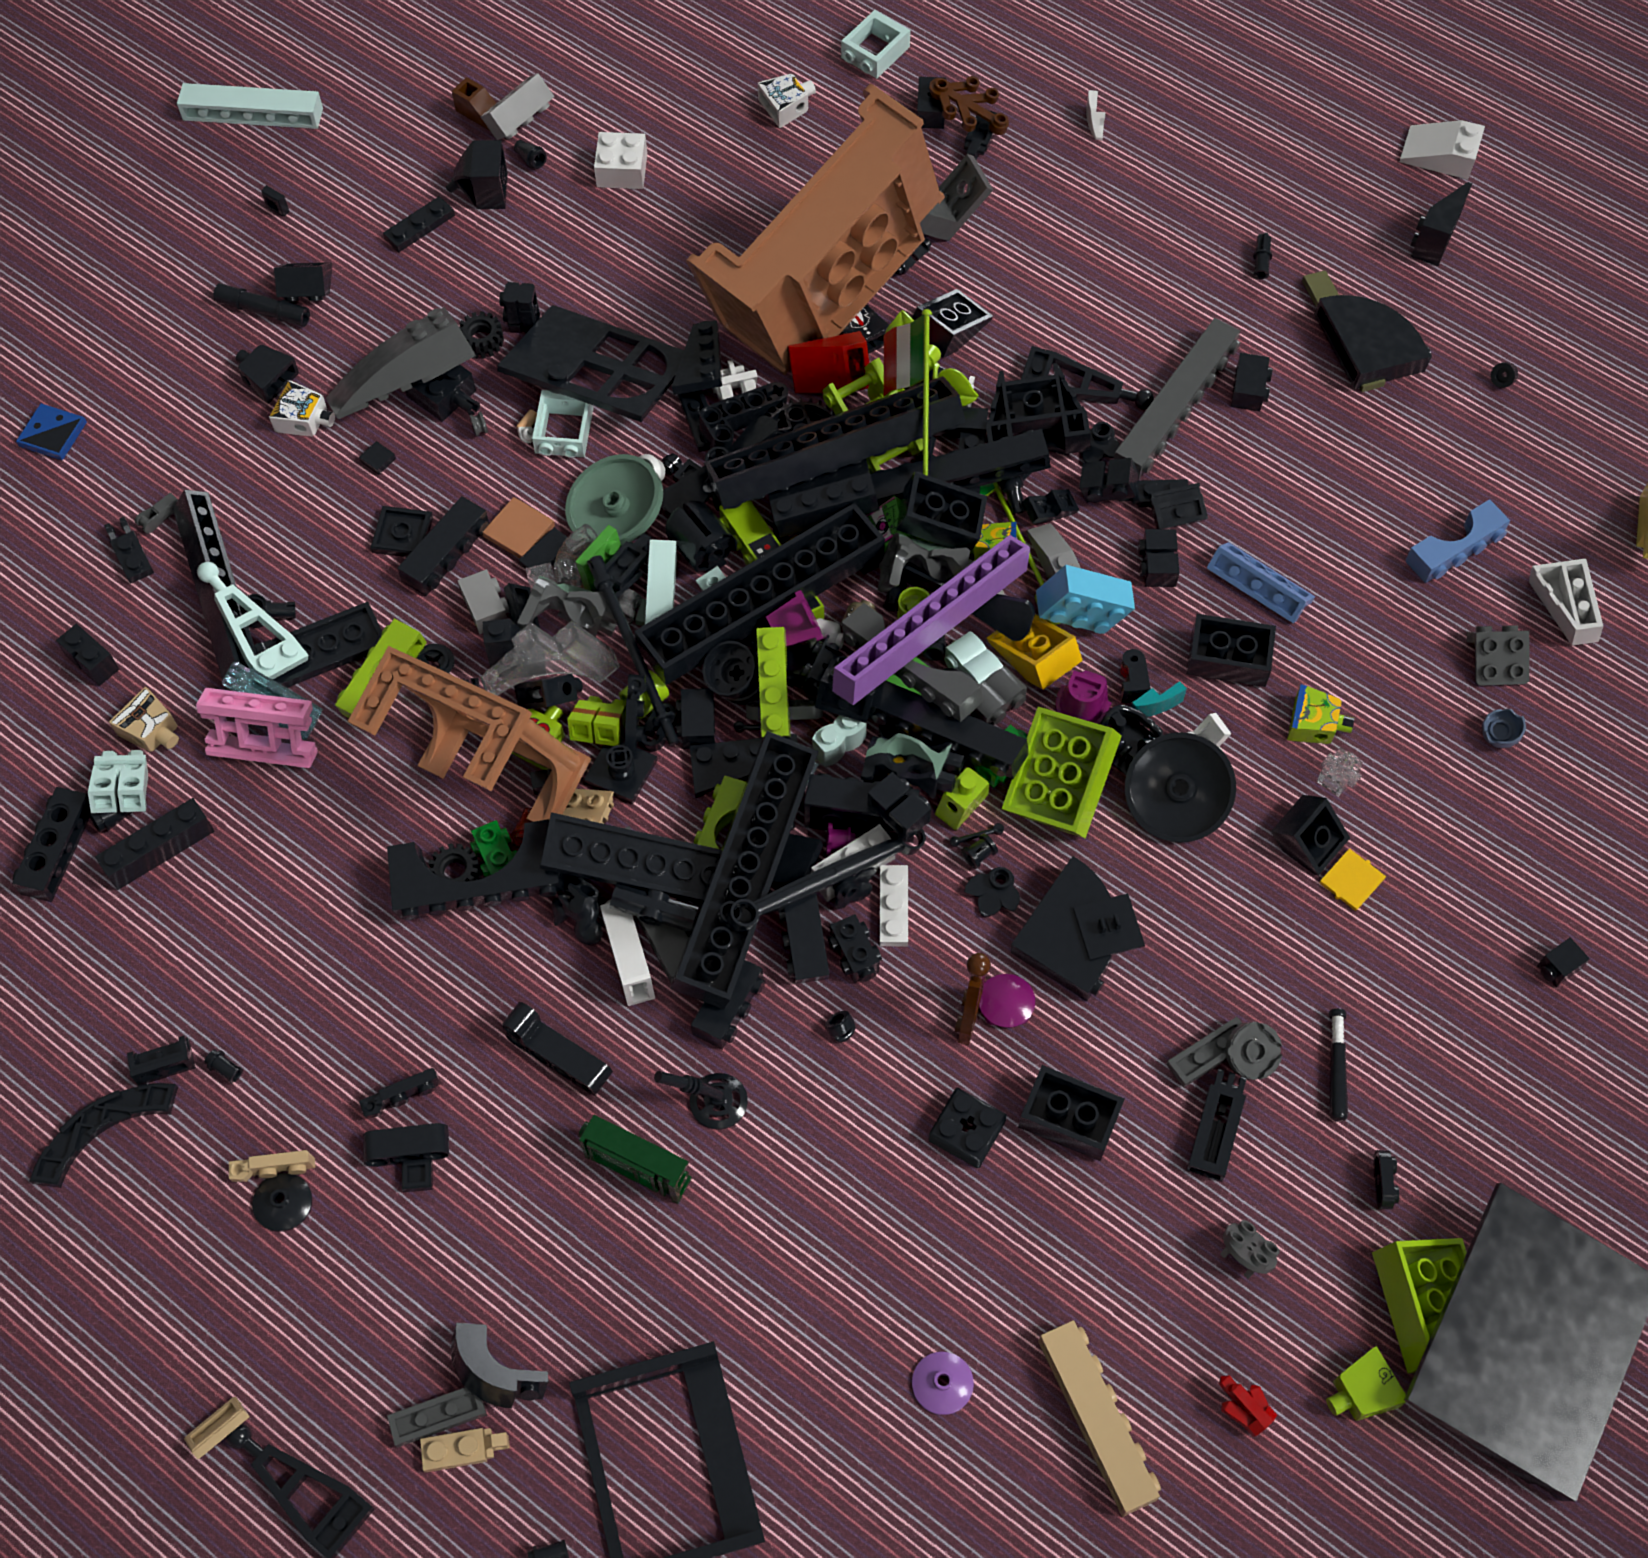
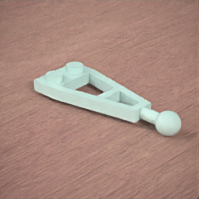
M204 562L199 565L197 569L199 579L210 583L217 591L214 595V600L247 666L263 685L308 660V654L292 634L233 584L228 587L225 586L218 577L219 570L214 563ZM232 598L247 613L235 619L227 600ZM258 620L282 642L254 656L241 629Z

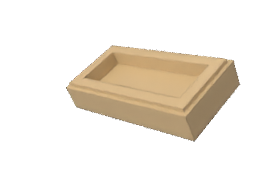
M235 1396L190 1432L184 1440L191 1453L199 1460L250 1416Z

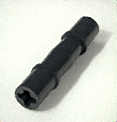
M218 283L214 289L213 298L215 302L236 307L238 310L246 309L260 315L277 318L280 322L285 321L305 327L310 319L309 308L289 303L287 300L279 301L264 295L247 292L244 288H236L222 283Z

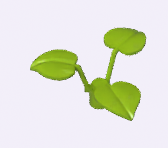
M901 310L888 326L886 332L894 327L909 324L914 320L904 310ZM929 344V371L933 369V380L943 376L960 395L962 407L974 402L979 395L974 391L966 376L960 371L948 368L938 374L940 365L937 362L941 358V352L935 345ZM869 384L868 397L871 401L878 397V392L874 385Z

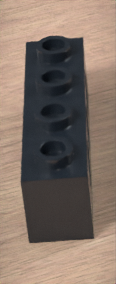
M56 787L53 795L48 798L44 815L36 824L33 839L25 848L22 863L13 874L12 884L21 895L49 902L53 901L90 819L89 813H91L88 794ZM44 865L42 869L37 871L40 866Z

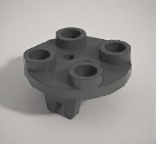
M1242 1220L1239 1224L1233 1223L1227 1226L1223 1233V1241L1226 1247L1220 1255L1226 1258L1228 1254H1231L1239 1263L1248 1268L1244 1274L1247 1279L1255 1272L1262 1274L1272 1272L1276 1267L1277 1256L1280 1253L1278 1247L1256 1232L1254 1225L1247 1220Z

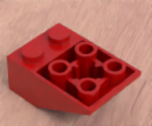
M860 331L788 346L795 393H823L822 390L832 382L838 390L864 376L866 372L864 368L869 364L867 341ZM867 385V386H865V387H863V388H861V389H859V390L868 389L869 385Z

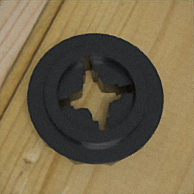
M441 644L425 645L416 658L429 664L428 660L438 661L440 666L438 669L449 674L455 668L453 653L448 647Z

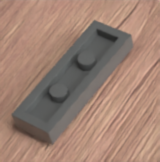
M1238 1017L1230 1020L1168 1060L1166 1065L1183 1088L1227 1060L1225 1053L1227 1039L1233 1029L1242 1024Z
M465 1387L389 1414L387 1418L394 1444L398 1448L487 1416L484 1401L476 1397Z

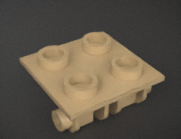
M575 789L562 815L604 824L608 821V815L614 806L612 798L614 792Z

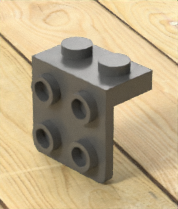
M1518 625L1502 626V631H1492V626H1476V631L1467 632V642L1475 643V682L1477 685H1513L1529 682V631L1518 630Z

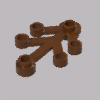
M975 76L967 77L965 82L950 83L943 78H935L930 82V94L934 99L940 100L943 118L953 120L956 116L957 108L955 105L950 104L949 99L957 104L963 130L972 132L976 127L977 120L974 116L970 115L969 111L990 122L989 129L993 134L1003 135L1006 133L1009 120L1005 114L997 113L995 115L976 104H995L999 97L997 89L988 88L985 93L959 94L957 91L967 90L968 92H976L978 90L980 81Z

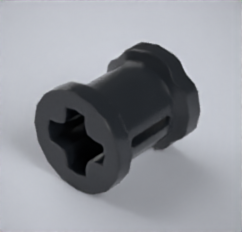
M983 833L979 836V840L970 847L961 849V853L965 861L971 867L977 869L980 867V863L988 856L996 855L998 848L994 841L987 834Z

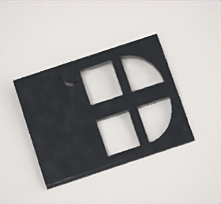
M552 305L497 365V372L543 387L552 393L562 394L642 422L672 385L684 350ZM608 337L635 346L623 362L596 353ZM647 351L655 353L664 361L666 371L663 376L636 367V364ZM583 366L611 375L598 392L570 383V381ZM623 380L651 389L635 397H611Z

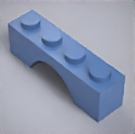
M1489 499L1470 511L1464 523L1467 535L1465 538L1457 541H1443L1429 536L1411 547L1405 562L1425 583L1433 578L1437 580L1452 566L1458 567L1462 565L1468 556L1473 553L1478 555L1489 543H1497L1507 534L1505 530L1510 520Z

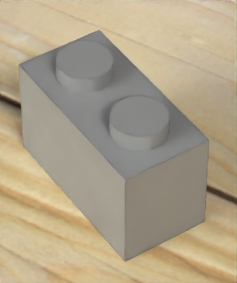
M487 569L457 580L479 635L483 633V621L507 619L506 613L510 612L505 597L500 599L498 593L501 592L497 579L496 577L490 578Z

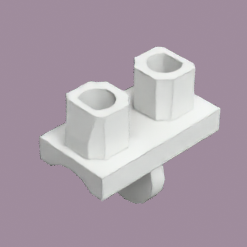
M729 360L727 361L728 368L722 369L723 386L712 388L713 394L717 393L720 401L733 397L732 389L741 388L742 393L756 389L757 372L756 370L745 372L743 365L735 367L733 361Z

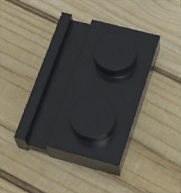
M1200 483L1148 495L1152 504L1151 508L1156 529H1168L1208 519L1203 495L1199 488Z

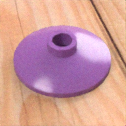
M949 1352L932 1353L924 1357L914 1370L912 1377L914 1396L918 1403L931 1413L938 1415L956 1413L968 1403L973 1392L974 1381L972 1372L966 1362L955 1354ZM940 1376H946L949 1379V1384L941 1386L938 1384L937 1379Z

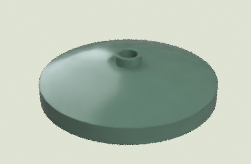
M619 454L603 458L585 469L573 483L565 505L568 525L574 534L589 546L608 525L617 530L621 546L626 541L632 542L641 536L655 521L663 501V486L653 467L640 457Z

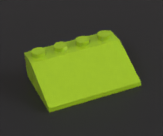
M1038 707L1027 736L1029 755L1010 783L1002 810L1086 839L1121 735L1113 728Z
M1462 1238L1395 1241L1372 1252L1407 1373L1416 1372L1467 1251Z

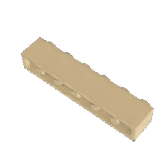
M1073 1320L1042 1334L1038 1341L1121 1516L1124 1517L1156 1502L1160 1497L1158 1493L1161 1490L1160 1484L1153 1472L1148 1473L1143 1462L1146 1461L1145 1453L1138 1442L1134 1444L1129 1434L1132 1431L1129 1420L1124 1413H1119L1115 1402H1117L1116 1394L1110 1384L1105 1385L1101 1377L1103 1368L1097 1356H1091L1086 1346L1089 1344V1340L1082 1327L1078 1328Z

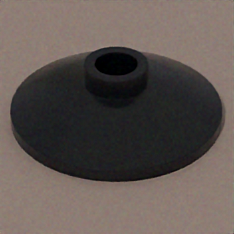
M279 1173L276 1177L264 1180L257 1188L252 1201L254 1216L268 1230L275 1232L291 1230L300 1225L308 1216L312 1207V1193L308 1184L301 1177L288 1173ZM284 1195L285 1198L282 1203H275L277 1196Z

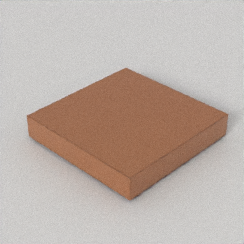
M513 497L483 531V537L520 559L552 530L555 523L554 520Z

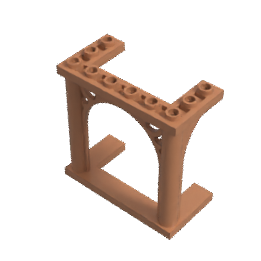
M388 646L347 722L375 736L403 686L424 700L430 707L433 715V737L418 767L444 779L468 732L482 737L483 740L463 778L492 791L511 753L514 752L552 770L527 819L535 822L549 819L551 812L563 814L591 761L590 757L565 746L531 720L532 713L529 710Z

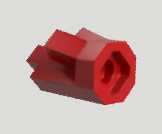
M1230 1375L1220 1377L1218 1384L1231 1398V1400L1222 1403L1221 1411L1242 1425L1252 1437L1259 1435L1277 1417L1276 1412L1269 1406L1261 1387L1251 1385L1246 1390L1241 1384H1237Z

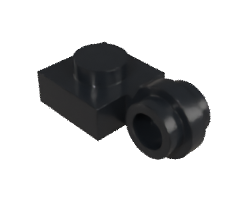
M674 453L665 455L662 459L665 472L670 475L675 473L673 475V481L675 482L701 468L691 459H688L682 465L681 459Z

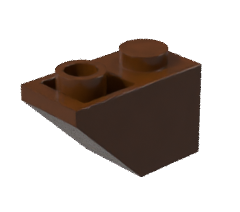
M466 77L451 91L455 110L489 130L481 116L493 107L496 102L483 86Z

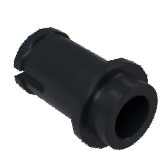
M214 1049L205 1058L204 1063L207 1065V1069L209 1071H216L231 1084L236 1082L243 1073V1068L225 1057V1052L222 1050L217 1051Z
M565 1539L540 1548L533 1546V1550L527 1551L528 1558H569Z

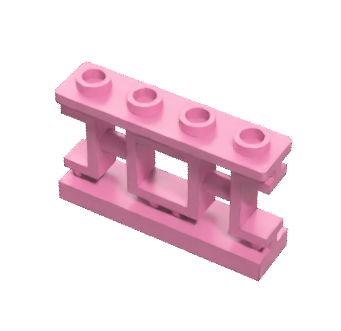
M205 688L196 704L197 713H200L201 718L214 720L216 730L210 729L205 738V743L208 744L205 749L206 755L310 768L318 753L315 742L302 741L301 731H308L312 723V717H309L313 710L312 701ZM226 717H234L235 722L227 721ZM279 723L288 724V728H280ZM248 724L267 726L269 736L249 734ZM229 732L237 733L238 737L229 736ZM281 739H289L291 744L281 743Z

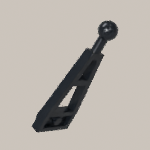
M1035 346L1031 347L1021 379L1048 376L1052 364L1057 363L1059 367L1084 377L1080 388L1070 387L1077 395V400L1117 404L1119 398L1135 402L1136 406L1140 409H1147L1154 400V395L1149 390L1144 389L1134 392L1123 389V382L1057 352ZM1093 381L1113 390V392L1088 388L1090 382Z
M242 1423L226 1436L227 1443L232 1448H243L255 1458L251 1464L305 1540L326 1558H335L375 1510L374 1507L349 1486L270 1444L265 1448L261 1447L252 1439L251 1429L246 1424ZM273 1458L296 1470L282 1488L266 1468ZM307 1477L342 1495L314 1530L311 1529L290 1500L291 1496Z

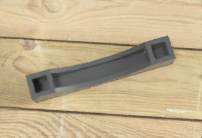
M865 603L841 622L844 640L848 645L855 646L858 649L885 629L883 616ZM911 660L894 673L908 688H914L921 693L926 701L935 703L947 716H953L960 722L983 702L982 685L962 671L933 669Z

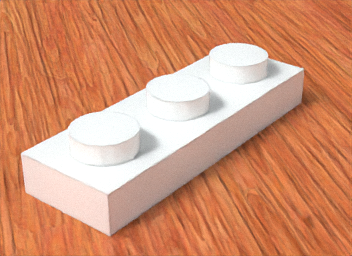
M880 865V946L908 947V865Z

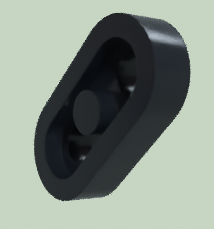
M1376 1150L1373 1167L1378 1209L1392 1210L1394 1204L1399 1203V1188L1394 1185L1393 1176L1397 1172L1396 1157L1391 1156L1389 1150Z

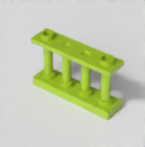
M880 358L871 361L864 368L866 371L865 375L838 390L832 382L822 390L826 405L832 408L836 415L848 411L842 400L843 398L869 384L874 385L878 392V397L867 403L884 398V365ZM895 390L894 392L890 393L889 395L898 393V390ZM923 439L912 441L905 447L887 450L883 455L866 458L870 474L881 470L879 465L906 450L911 451L913 456L923 451Z

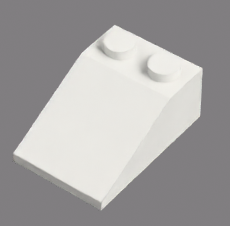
M1463 120L1411 125L1399 162L1468 179L1476 160L1485 126Z

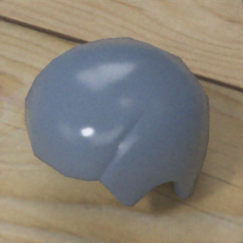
M1512 709L1494 710L1487 714L1482 723L1484 739L1496 748H1511L1521 741L1526 731L1524 716H1519Z

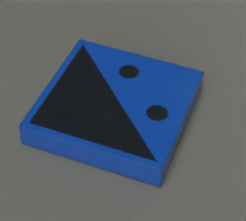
M40 403L16 440V443L19 447L63 461L87 421L83 416Z

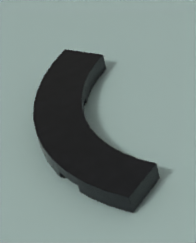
M169 1083L142 1084L124 1091L112 1092L87 1105L71 1117L59 1129L60 1132L50 1145L45 1147L34 1167L29 1182L35 1185L61 1188L65 1176L76 1157L94 1138L120 1122L138 1116L151 1114L171 1115L178 1086Z

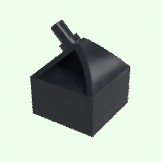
M473 140L460 157L454 169L451 182L446 185L447 191L453 193L456 189H461L477 209H506L508 171L502 140Z

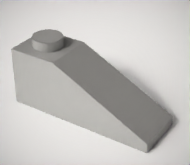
M1051 523L1027 530V535L1048 580L1064 565L1081 568L1073 550Z

